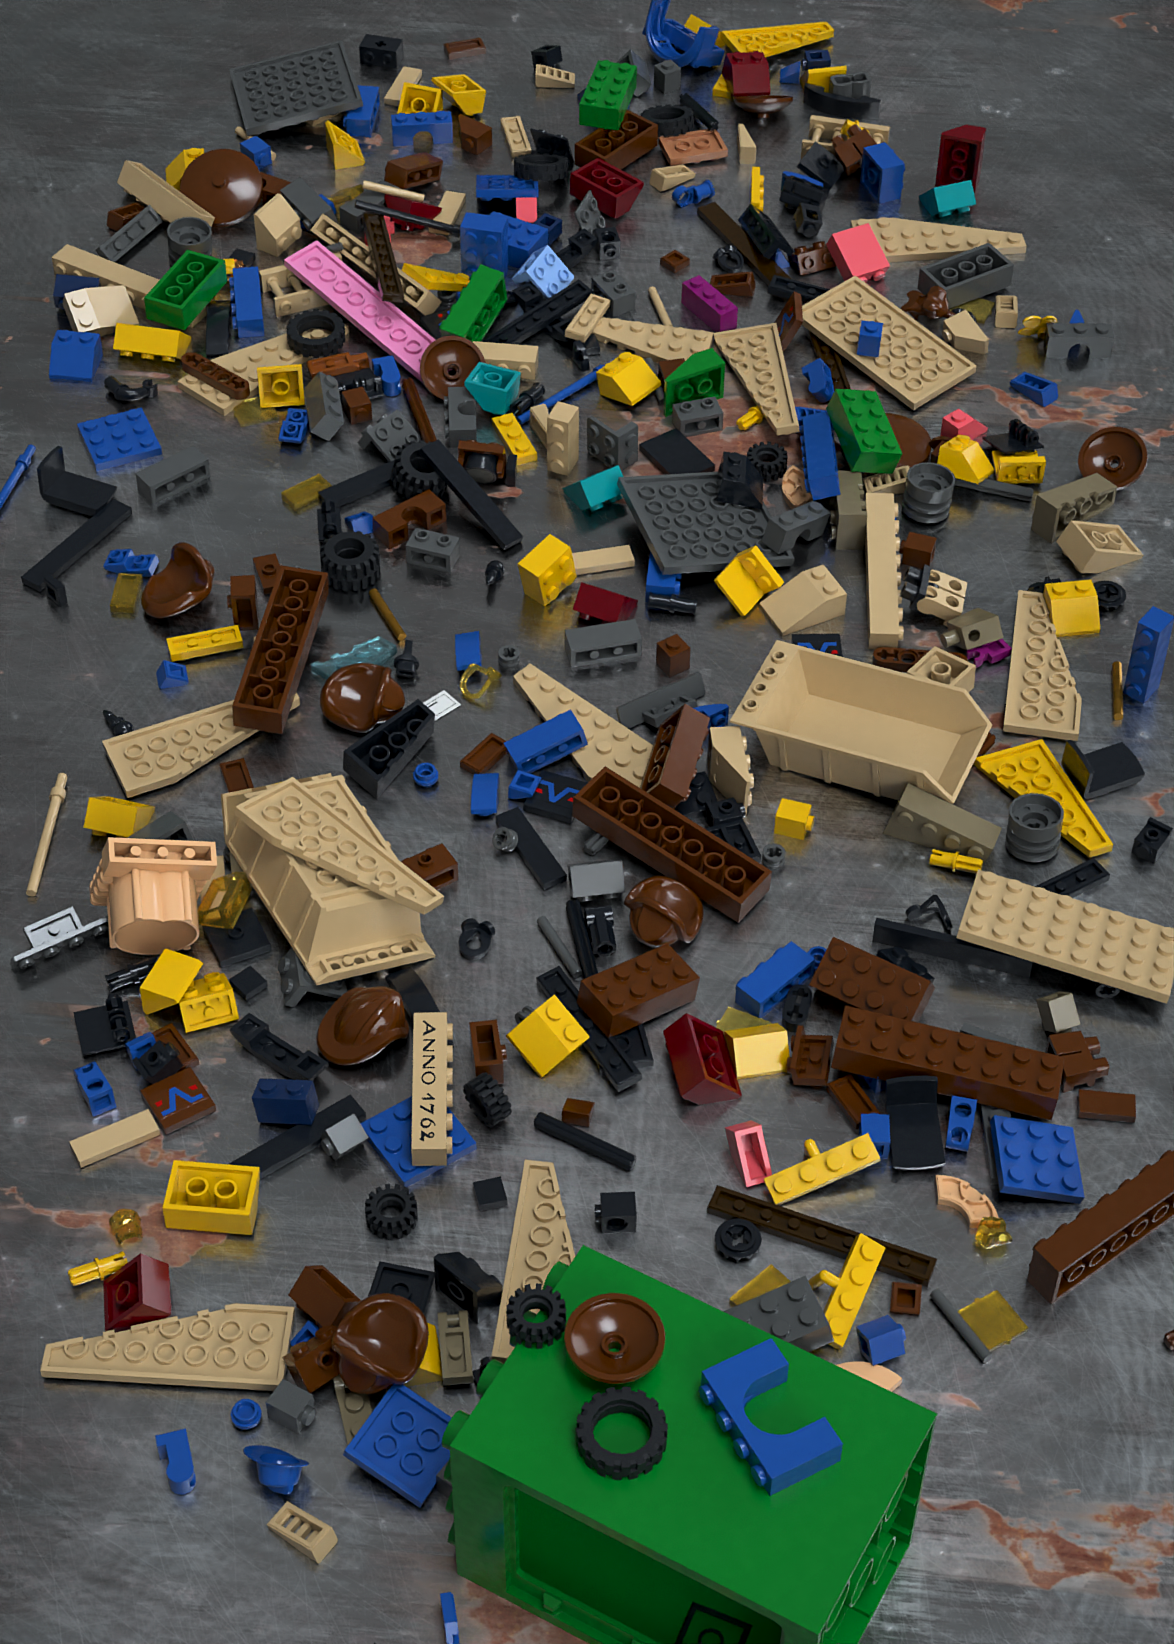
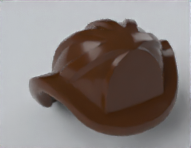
M185 542L175 544L171 549V558L165 569L152 575L142 592L141 605L143 610L155 618H168L200 603L209 595L212 589L214 578L213 565L209 560L204 559L200 552L191 544Z
M357 663L342 667L329 676L321 690L320 708L325 717L337 726L357 733H367L376 724H382L404 708L405 697L399 684L391 678L392 670L389 667Z
M665 876L646 878L637 883L624 900V905L630 909L629 921L631 930L637 940L646 946L658 948L667 943L669 945L674 944L678 940L690 943L702 926L704 911L701 900L688 886L675 879Z
M386 986L357 987L344 993L331 1006L319 1025L316 1043L321 1054L334 1064L354 1065L376 1057L391 1042L400 1038L406 1039L409 1035V1025L405 1019V1010L400 993Z
M390 1293L371 1295L348 1311L332 1337L331 1347L332 1350L338 1353L337 1365L341 1379L351 1391L360 1394H371L384 1390L393 1383L397 1385L405 1384L415 1376L423 1361L428 1345L429 1330L423 1312L410 1300Z

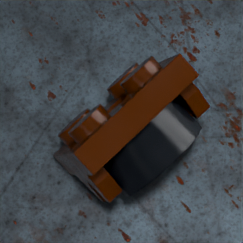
M459 440L458 462L476 483L489 484L496 481V478L506 476L507 459L504 445L494 442L487 444L478 443L475 440Z

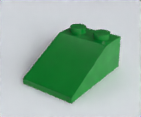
M713 348L692 354L665 379L663 413L665 417L672 415L673 404L714 396L717 400L723 398L725 362Z

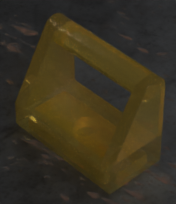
M236 871L212 880L198 908L199 925L226 929L234 928L252 891L245 872ZM218 891H226L220 905L210 909Z

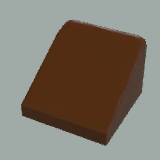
M567 1098L562 1109V1122L589 1127L595 1102Z
M891 1282L890 1312L920 1315L922 1285Z

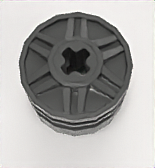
M182 217L169 224L167 238L168 258L171 266L177 262L186 250L212 257V231L206 221L195 217Z
M919 463L912 466L908 470L902 501L903 512L909 518L922 523L943 521L948 517L950 511L951 497L956 480L954 474L948 468L936 463Z
M1038 793L1024 794L1014 799L1009 806L1005 844L1008 851L1016 858L1028 862L1046 861L1055 856L1060 846L1064 810L1060 803L1050 796Z

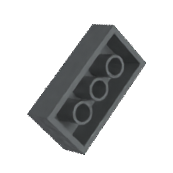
M987 243L921 267L917 289L922 294L927 295L931 287H942L947 292L946 297L950 309L1011 286L1014 264L994 246Z
M806 1275L723 1311L807 1352L834 1341L829 1322Z

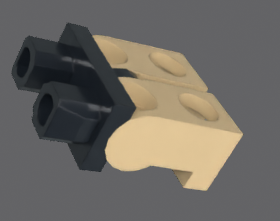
M926 564L921 570L909 566L903 578V581L906 583L900 593V597L910 601L909 609L914 611L918 609L924 614L937 616L944 620L943 625L947 626L949 620L962 614L967 582L940 571L931 570V567Z

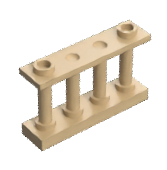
M811 115L809 136L812 139L802 140L801 159L815 141L835 155L832 143L819 142L820 138L832 140L837 135H841L844 141H846L847 136L840 134V130L846 120ZM859 122V127L869 131V134L877 144L886 142L888 145L889 126Z
M340 252L333 253L342 261V255L340 254ZM284 265L259 271L260 289L263 293L273 291L275 295L273 299L276 317L329 305L312 289L304 290L302 286L304 282ZM293 286L296 292L284 295L281 288Z

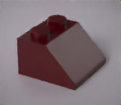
M763 52L726 53L722 75L733 97L770 95L769 63Z
M581 582L572 610L580 612L579 617L590 621L593 620V617L602 619L600 624L627 620L636 607L638 600Z
M140 1253L103 1281L105 1331L114 1330L116 1333L130 1330L133 1325L165 1319L171 1315L169 1264Z

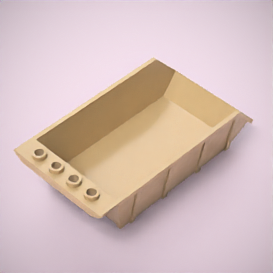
M776 640L730 719V723L754 729L770 765L780 767L783 771L798 772L823 779L830 784L834 782L873 793L877 797L884 796L895 800L900 799L909 783L951 804H954L992 727V723L966 689Z
M331 773L297 779L311 792L397 858L391 850L389 841L384 840L367 815L366 808L360 805L346 785L343 775L332 777ZM280 783L221 794L225 844L316 986L435 958L436 955L425 941L424 935L421 932L419 912L271 845L234 815L235 806Z

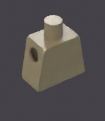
M975 608L947 622L949 631L940 635L941 642L945 648L955 645L965 650L1004 638L998 615L980 608Z

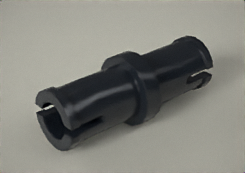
M536 382L528 390H524L520 393L519 398L509 406L510 412L514 414L519 410L515 414V416H519L527 408L533 407L536 400L544 395L545 387L542 384L539 386L540 383Z
M651 592L648 608L669 610V613L677 611L695 615L697 606L696 599L676 597V594L667 596Z
M153 956V958L135 965L133 963L127 964V968L105 975L110 991L112 992L130 983H140V979L147 977L157 962V957Z

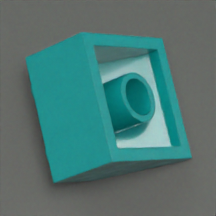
M971 180L935 187L919 195V200L931 216L939 215V218L950 216L953 211H958V214L969 212L970 207L976 205Z
M479 362L465 380L464 386L483 410L494 415H504L519 395L521 372Z
M619 465L562 489L581 510L590 508L592 512L604 507L602 503L609 500L610 503H613L623 498L617 486L618 478L623 477Z

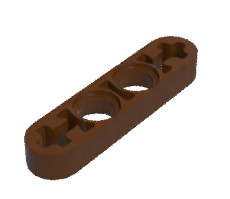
M189 352L182 355L181 365L184 372L233 399L243 400L249 397L250 387L247 380L198 353ZM207 370H211V371H212V372H208V373H203V371H207ZM228 379V381L221 382L219 380Z
M879 647L873 652L872 664L907 673L930 650ZM949 652L961 659L968 661V658L962 653ZM909 658L912 659L914 662L905 663L902 661V659Z

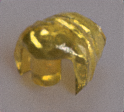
M119 1209L110 1217V1231L116 1237L119 1245L129 1238H143L142 1227L140 1226L141 1218L136 1211L132 1209Z
M982 1217L975 1234V1239L979 1245L984 1248H994L995 1246H1002L1013 1241L1011 1235L1006 1232V1223L1003 1218Z

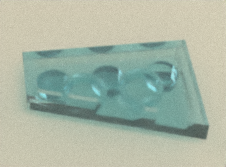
M378 636L353 646V651L343 655L336 653L330 656L331 660L321 664L319 661L312 663L311 670L327 680L336 670L351 664L369 663L381 666L397 654V646Z

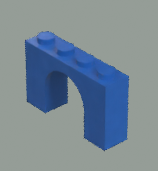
M772 1338L702 1371L701 1386L699 1387V1393L703 1402L707 1406L711 1404L716 1412V1419L720 1428L724 1432L728 1431L733 1438V1445L738 1456L741 1459L746 1458L751 1466V1473L755 1482L760 1487L764 1486L770 1496L841 1461L843 1447L842 1441L825 1417L792 1433L775 1435L758 1429L746 1416L744 1409L754 1397L787 1382L789 1363Z

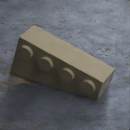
M838 470L841 495L829 497V509H833L830 510V524H834V526H831V540H835L836 549L864 550L867 511H865L866 502L864 501L861 472Z
M1098 473L1037 494L1031 530L1049 543H1054L1071 520L1087 522L1112 506L1115 502L1117 486Z
M908 783L891 813L883 834L944 852H959V855L981 859L983 864H985L994 849L1002 828Z

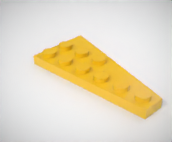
M827 22L721 32V39L733 53L758 51L763 52L765 57L834 36V29Z
M1043 739L976 757L973 765L1015 799L1024 794L1038 793L1050 796L1058 801L1064 810L1061 836L1088 858L1112 851V841Z

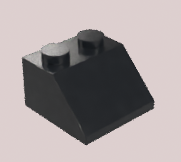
M724 451L718 470L716 501L762 509V475L746 455Z
M460 1252L441 1253L434 1257L435 1290L459 1310H467L468 1317L475 1323L479 1324L501 1304V1282L494 1275L485 1273L474 1259L467 1258Z

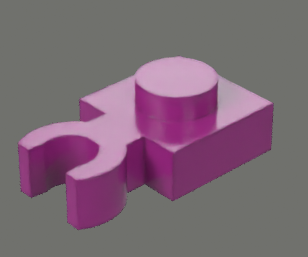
M1003 639L967 650L966 657L968 659L975 658L973 664L976 667H980L985 660L992 664L1010 656L1012 648Z

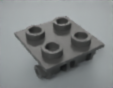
M589 190L574 212V215L580 226L578 232L586 229L595 236V229L604 228L606 225L604 217L601 216L598 209L597 201L593 197L591 190Z

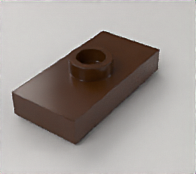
M276 553L253 558V565L264 595L271 594L280 569Z

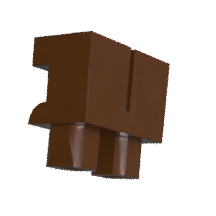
M856 124L847 130V134L850 136L848 140L844 141L841 135H837L831 140L835 157L843 166L847 176L862 167L863 148L877 144L866 129L861 130Z
M1081 1031L1049 1035L1045 1052L1065 1057L1060 1084L1062 1093L1073 1091L1074 1086L1087 1083L1088 1086H1094L1096 1078L1108 1075L1110 1067L1105 1057L1093 1059L1092 1055H1098L1101 1049L1097 1036L1083 1037Z

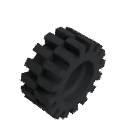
M767 441V444L760 442L759 446L754 444L753 448L750 447L748 449V459L762 475L763 479H766V482H770L771 479L777 481L778 477L782 478L786 473L788 455L787 451H784L783 446L779 447L777 443L771 445V442Z
M486 1072L481 1073L463 1086V1093L466 1095V1101L470 1103V1109L473 1108L475 1111L474 1115L476 1117L479 1116V1120L485 1123V1126L493 1127L511 1115L512 1109L510 1108L511 1103L507 1101L509 1099L508 1096L504 1095V1089L502 1086H498V1081L496 1079L493 1080L490 1074L488 1075Z
M385 1184V1190H382L379 1186L376 1188V1194L371 1191L369 1199L365 1201L366 1224L370 1228L371 1233L375 1235L378 1232V1238L383 1239L384 1235H387L388 1240H393V1235H397V1238L401 1239L403 1238L402 1232L409 1235L411 1228L414 1229L416 1227V1221H418L417 1201L412 1192L409 1194L408 1188L404 1187L401 1191L399 1184H395L394 1189L390 1188V1184ZM390 1206L402 1209V1213L396 1217H384L380 1214L381 1210Z
M536 1283V1289H531L530 1284L524 1285L525 1292L518 1288L515 1291V1297L511 1295L508 1299L509 1305L506 1307V1319L509 1334L511 1337L515 1336L518 1344L525 1340V1347L531 1348L532 1343H537V1349H541L545 1341L549 1347L553 1345V1337L558 1341L561 1338V1332L565 1331V1301L561 1299V1294L558 1291L552 1294L551 1286L547 1285L546 1289L542 1290V1284ZM532 1309H541L549 1314V1318L541 1323L528 1322L523 1316Z

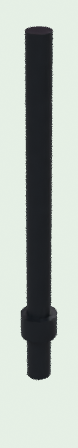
M360 200L355 202L354 208L444 231L454 237H460L461 225L455 223L450 225Z

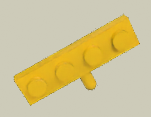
M868 1133L821 1154L815 1141L807 1139L804 1143V1154L810 1159L764 1178V1183L773 1203L780 1206L880 1162V1156Z
M862 1233L855 1237L838 1277L827 1270H822L808 1280L812 1290H816L824 1283L833 1288L823 1312L829 1322L834 1339L833 1342L828 1344L837 1350L844 1346L885 1250L884 1246Z

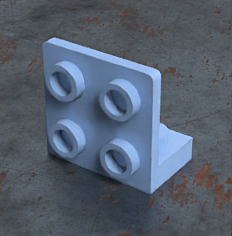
M547 245L533 252L513 276L512 280L517 285L524 281L526 283L531 281L542 295L549 299L566 288L574 279V275Z

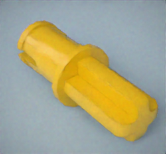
M758 406L751 407L748 413L737 420L736 424L740 430H747L755 423H760L764 415Z
M932 849L933 854L930 855L929 862L932 866L952 869V872L960 870L977 874L978 869L982 870L983 860L959 855V852L950 853Z
M121 1251L118 1254L102 1259L96 1257L93 1262L70 1269L68 1271L70 1283L73 1286H77L98 1278L100 1281L104 1280L105 1276L115 1273L128 1263L127 1258H124L125 1253Z

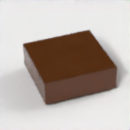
M674 250L660 258V265L675 274L689 266L690 259Z

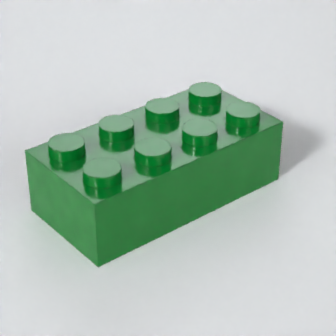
M598 60L579 103V125L619 130L637 87V66L628 63L621 64L608 60Z
M186 250L144 297L146 318L185 330L227 283L225 260Z
M480 264L477 271L472 273L467 287L462 289L457 303L451 306L450 314L446 320L441 322L439 328L441 337L460 336L471 342H481L507 301L503 272Z
M835 389L826 410L851 471L893 474L902 456V451L877 392Z

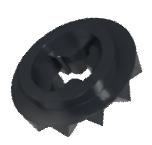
M1112 581L1093 583L1098 595L1099 607H1105L1107 611L1108 608L1116 610L1118 606H1123L1126 600V591L1121 585ZM1105 592H1107L1109 598H1105Z
M745 1219L727 1220L718 1227L715 1233L717 1251L724 1253L725 1258H735L737 1262L741 1258L750 1259L754 1253H758L762 1241L759 1229ZM744 1234L743 1243L739 1242L733 1246V1239L737 1240Z

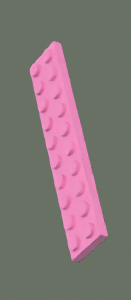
M317 240L284 259V266L386 353L390 356L393 355L399 364L422 382L420 362L426 348L435 341L431 335L394 304L382 301L380 293Z

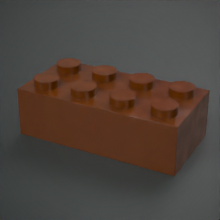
M627 110L618 131L598 128L575 143L574 165L581 168L589 162L600 158L621 170L658 146V125Z
M684 704L659 726L640 788L672 809H675L680 802H685L691 793L689 786L697 773L695 766L703 753L702 743L709 733L707 727L710 718Z
M835 937L832 938L809 984L815 992L842 1005L914 1022H919L935 989L930 980Z
M667 943L581 980L577 1004L609 1038L694 1001L700 977Z

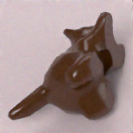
M940 286L931 287L927 295L916 290L909 291L907 293L909 301L900 308L902 311L908 312L913 316L916 321L919 315L930 319H941L943 317L948 319L956 315V313L949 310V303L946 297L947 292Z

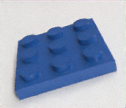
M476 175V198H480L483 201H491L493 198H501L504 201H511L513 198H538V181L524 180V178L520 179L514 175Z
M142 407L77 424L78 432L96 471L162 455L161 446Z
M412 1096L360 1123L369 1137L367 1141L403 1188H407L446 1167L412 1166ZM447 1108V1113H452V1111L449 1108ZM453 1113V1131H447V1137H452L453 1153L447 1154V1165L477 1150L475 1140Z
M994 1115L990 1121L1000 1192L1081 1204L1085 1196L1073 1127Z
M393 1383L346 1447L343 1456L420 1508L437 1484V1473L450 1459V1450L442 1447V1438L452 1417L403 1384L397 1385Z

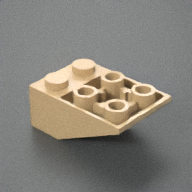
M740 726L710 727L706 759L709 781L726 799L734 797L737 803H743L747 816V807L752 805L750 788H754L753 773L748 771L750 770L749 754L745 755L747 750L746 736L741 735Z

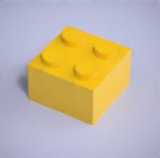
M551 534L517 563L524 594L544 607L555 600L559 593L571 585L577 577L571 547Z

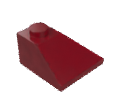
M388 194L384 196L388 208L431 220L442 211V208ZM392 218V221L401 224V229L413 231V228L423 229L425 227Z

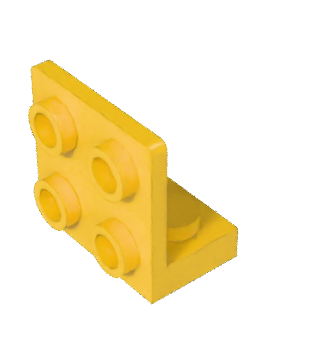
M999 450L992 451L996 481L1010 484L1043 483L1046 460L1045 456H1038L1037 450L1034 452H1015L1011 456L1003 455Z
M756 545L739 552L714 579V582L741 616H745L764 594L780 588L784 583Z
M211 972L202 979L192 981L178 1003L186 1033L239 1019L233 988L224 973Z

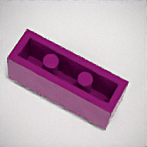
M700 275L682 282L681 303L715 333L737 329L738 307Z

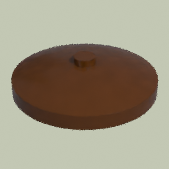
M216 149L198 156L188 165L181 178L180 192L215 217L212 227H229L244 221L256 210L263 194V181L258 167L248 156L232 149Z
M885 413L902 451V456L896 468L908 465L911 468L919 463H927L931 454V446L929 445L931 438L925 428L908 417ZM841 447L842 455H843V457L845 458V460L847 461V459H846V457H845V454H844V452H843V449H842V447ZM862 472V473L867 474V475H870V476L875 475V474H879V473Z

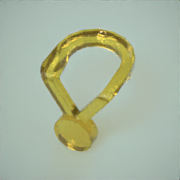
M470 664L460 680L461 692L469 699L480 698L485 694L493 679L499 681L502 675L492 667L485 669L477 664ZM475 670L488 675L486 683L478 693L471 694L467 690V680Z

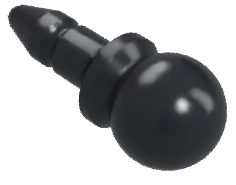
M494 560L488 563L485 571V580L488 585L498 581L504 575L505 567L500 561Z
M103 710L104 718L110 723V729L114 732L115 736L134 731V727L129 721H126L123 717H117L111 711Z

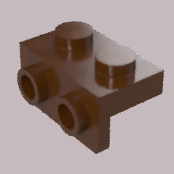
M825 241L815 242L812 244L813 247L806 248V246L796 247L791 256L787 254L788 262L797 263L799 275L836 267Z
M797 1026L796 1035L791 1037L792 1057L787 1058V1073L792 1075L794 1085L827 1086L834 1046L833 1036L805 1035L804 1026Z

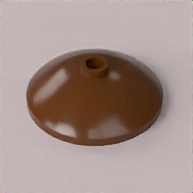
M783 95L734 97V103L746 112L756 113L757 118H769V113L779 112L793 101V96Z
M460 336L441 337L432 342L422 355L420 362L422 382L432 395L444 400V396H448V387H465V380L479 362L485 363L484 356L480 349L466 338ZM453 369L456 374L451 376L448 374V370Z
M1104 428L1092 434L1083 443L1078 456L1079 469L1083 478L1098 473L1116 485L1117 490H1121L1135 483L1143 474L1148 459L1147 449L1141 437L1127 428ZM1115 463L1119 464V465H1118L1117 467H1115V468H1112V467H1111V466H1112L1113 464H1115Z
M607 1293L586 1300L573 1311L565 1327V1349L573 1365L587 1377L603 1383H628L645 1376L658 1364L665 1347V1330L657 1312L643 1300L627 1294ZM612 1348H617V1349H619L620 1351H618V1352H611V1351H609V1350L612 1349Z

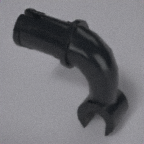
M109 376L104 381V387L112 392L119 401L131 402L143 397L153 398L158 394V384L153 385L152 379L143 381L142 387L129 388L126 384H121L114 376Z

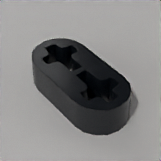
M797 984L788 991L782 1013V1026L789 1032L796 1033L798 1025H803L804 1028L806 1026L812 1003V991L809 987ZM798 996L803 997L800 1004L796 1003ZM793 1013L798 1014L796 1021L791 1020Z

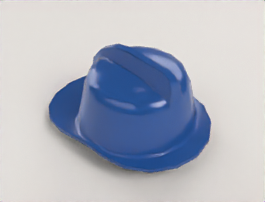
M252 1445L243 1449L247 1457L256 1461L260 1483L267 1486L271 1491L280 1494H291L294 1485L298 1484L303 1466L309 1465L308 1461L298 1459L283 1450L269 1446Z

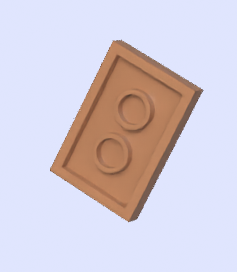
M709 129L691 131L683 135L679 134V136L658 137V144L670 166L728 157V149L715 129L713 131Z

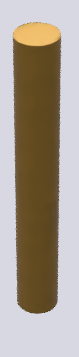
M371 589L369 591L371 599L399 641L404 640L406 634L377 589Z
M1116 661L1112 664L1113 717L1115 720H1122V663Z

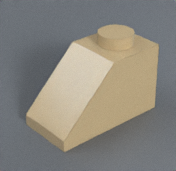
M966 309L943 321L942 336L954 349L979 354L988 353L989 339Z

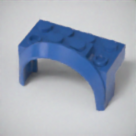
M651 0L642 34L646 36L648 47L658 62L662 63L665 60L671 59L680 68L686 65L694 68H699V66L711 68L712 66L721 65L725 50L715 45L719 32L718 27H700L698 32L695 33L673 19H665L671 0ZM675 49H677V50H679V51H685V53H684V54H680V53L677 52Z

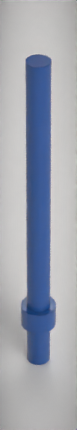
M600 364L595 367L593 372L540 404H546L547 409H549L558 401L564 400L597 380L596 372L604 367V365ZM530 409L516 417L520 425L530 420Z
M29 444L24 453L17 458L14 470L0 491V510L23 471H26L30 466L31 458L36 451L34 445Z

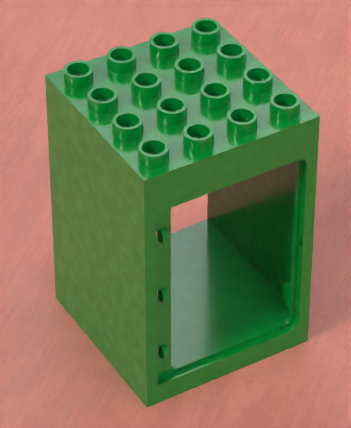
M585 1245L581 1247L570 1265L558 1261L550 1270L543 1290L548 1285L552 1287V1294L556 1291L561 1294V1299L565 1301L566 1324L573 1311L592 1297L607 1293L631 1295L649 1304L659 1315L665 1330L664 1351L658 1364L645 1376L628 1383L609 1384L587 1377L573 1365L565 1349V1331L561 1332V1338L558 1341L553 1337V1345L548 1347L546 1341L543 1342V1348L537 1349V1343H532L531 1348L525 1347V1340L518 1344L515 1336H510V1345L515 1347L505 1363L496 1359L488 1363L480 1376L476 1388V1395L481 1397L480 1401L471 1414L462 1410L457 1411L449 1421L442 1438V1447L450 1450V1459L444 1471V1480L452 1484V1491L446 1504V1512L454 1516V1522L448 1534V1543L455 1546L457 1574L589 1644H675L692 1602L753 1625L745 1644H859L912 1543L937 1413ZM541 1309L537 1314L529 1310L523 1317L528 1322L541 1323L549 1318V1314ZM770 1338L773 1339L789 1363L787 1382L754 1397L746 1405L744 1411L750 1422L766 1433L784 1435L797 1431L825 1417L843 1443L841 1461L771 1496L764 1486L760 1487L757 1485L751 1473V1466L746 1458L741 1459L738 1456L733 1445V1438L728 1431H722L716 1419V1412L711 1404L707 1406L703 1402L699 1393L702 1371ZM612 1348L609 1351L618 1352L620 1350L617 1348ZM615 1387V1390L622 1389V1387H631V1391L637 1392L638 1389L644 1391L646 1397L649 1399L653 1397L659 1403L658 1408L659 1410L663 1409L668 1425L665 1452L663 1451L659 1464H654L649 1473L638 1474V1478L629 1480V1477H622V1480H614L612 1476L606 1475V1477L597 1474V1470L594 1467L590 1469L585 1464V1457H581L578 1452L576 1429L577 1418L579 1414L581 1415L582 1406L586 1401L589 1403L594 1394L598 1392L600 1394L605 1393L606 1389ZM622 1412L607 1415L597 1423L593 1431L594 1438L601 1447L612 1453L619 1454L635 1452L645 1446L650 1439L649 1427L642 1419L633 1414ZM696 1610L682 1644H698L699 1634L708 1628L720 1631L724 1637V1644H738L744 1629ZM709 1632L703 1635L701 1642L702 1644H720L721 1640L717 1634Z

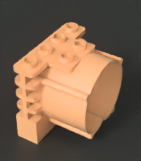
M108 837L102 850V859L90 882L89 891L92 905L107 906L110 948H118L122 951L138 955H161L165 948L175 952L182 949H191V945L199 937L197 900L207 880L211 879L217 867L215 842Z

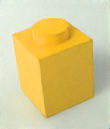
M782 798L775 816L774 833L804 840L807 830L812 831L815 816H811L812 805Z

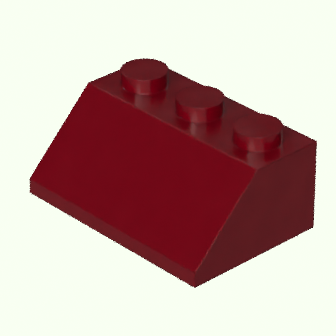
M966 124L942 132L935 182L936 187L971 180L974 193L976 192L980 180L986 128Z
M600 158L573 171L570 177V195L582 201L587 192L591 190L593 197L597 201L599 211L614 219L629 212L644 186L643 181Z
M688 1013L663 1030L666 1041L665 1046L671 1058V1067L675 1073L678 1092L681 1097L698 1105L735 1100L742 1097L722 1030Z

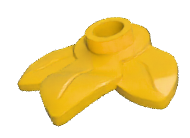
M1039 316L1026 317L1022 320L1024 328L1020 329L1018 334L1024 336L1037 334L1038 338L1044 339L1047 323H1058L1057 318L1054 316H1046L1044 318Z

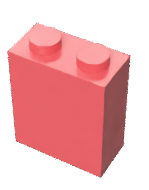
M869 223L834 233L826 244L844 282L853 276H857L865 283L870 280L878 281L885 277V273L890 267Z

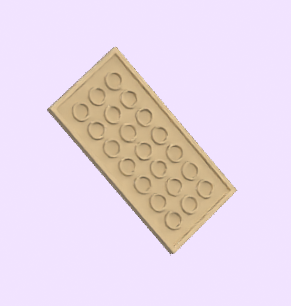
M853 276L802 306V325L912 410L917 409L976 373L977 366L857 276ZM861 320L883 323L879 357L857 355Z
M978 869L956 938L1167 1004L1174 979V928L1157 925L1145 919H1138L1119 911H1112L1093 903H1086L1067 895H1060L1041 887H1034L1015 879H1008L992 872Z

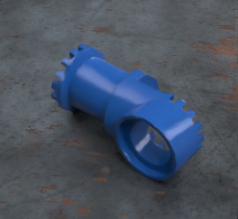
M705 180L698 186L692 185L687 188L681 185L673 191L672 200L681 207L691 203L697 204L704 198L715 196V188H712L713 185L710 180Z

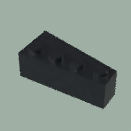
M417 699L345 749L343 752V770L374 798L378 799L434 733L435 713Z

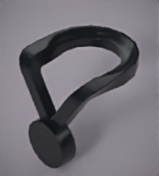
M932 895L921 906L918 904L912 905L905 911L909 920H915L921 917L922 914L939 913L947 930L953 928L949 915L937 895ZM933 902H936V904H937V906H938L939 908H937V907L927 908V907H929Z

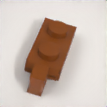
M349 352L306 362L311 379L319 371L326 375L336 376L370 368L366 352L356 355H350Z

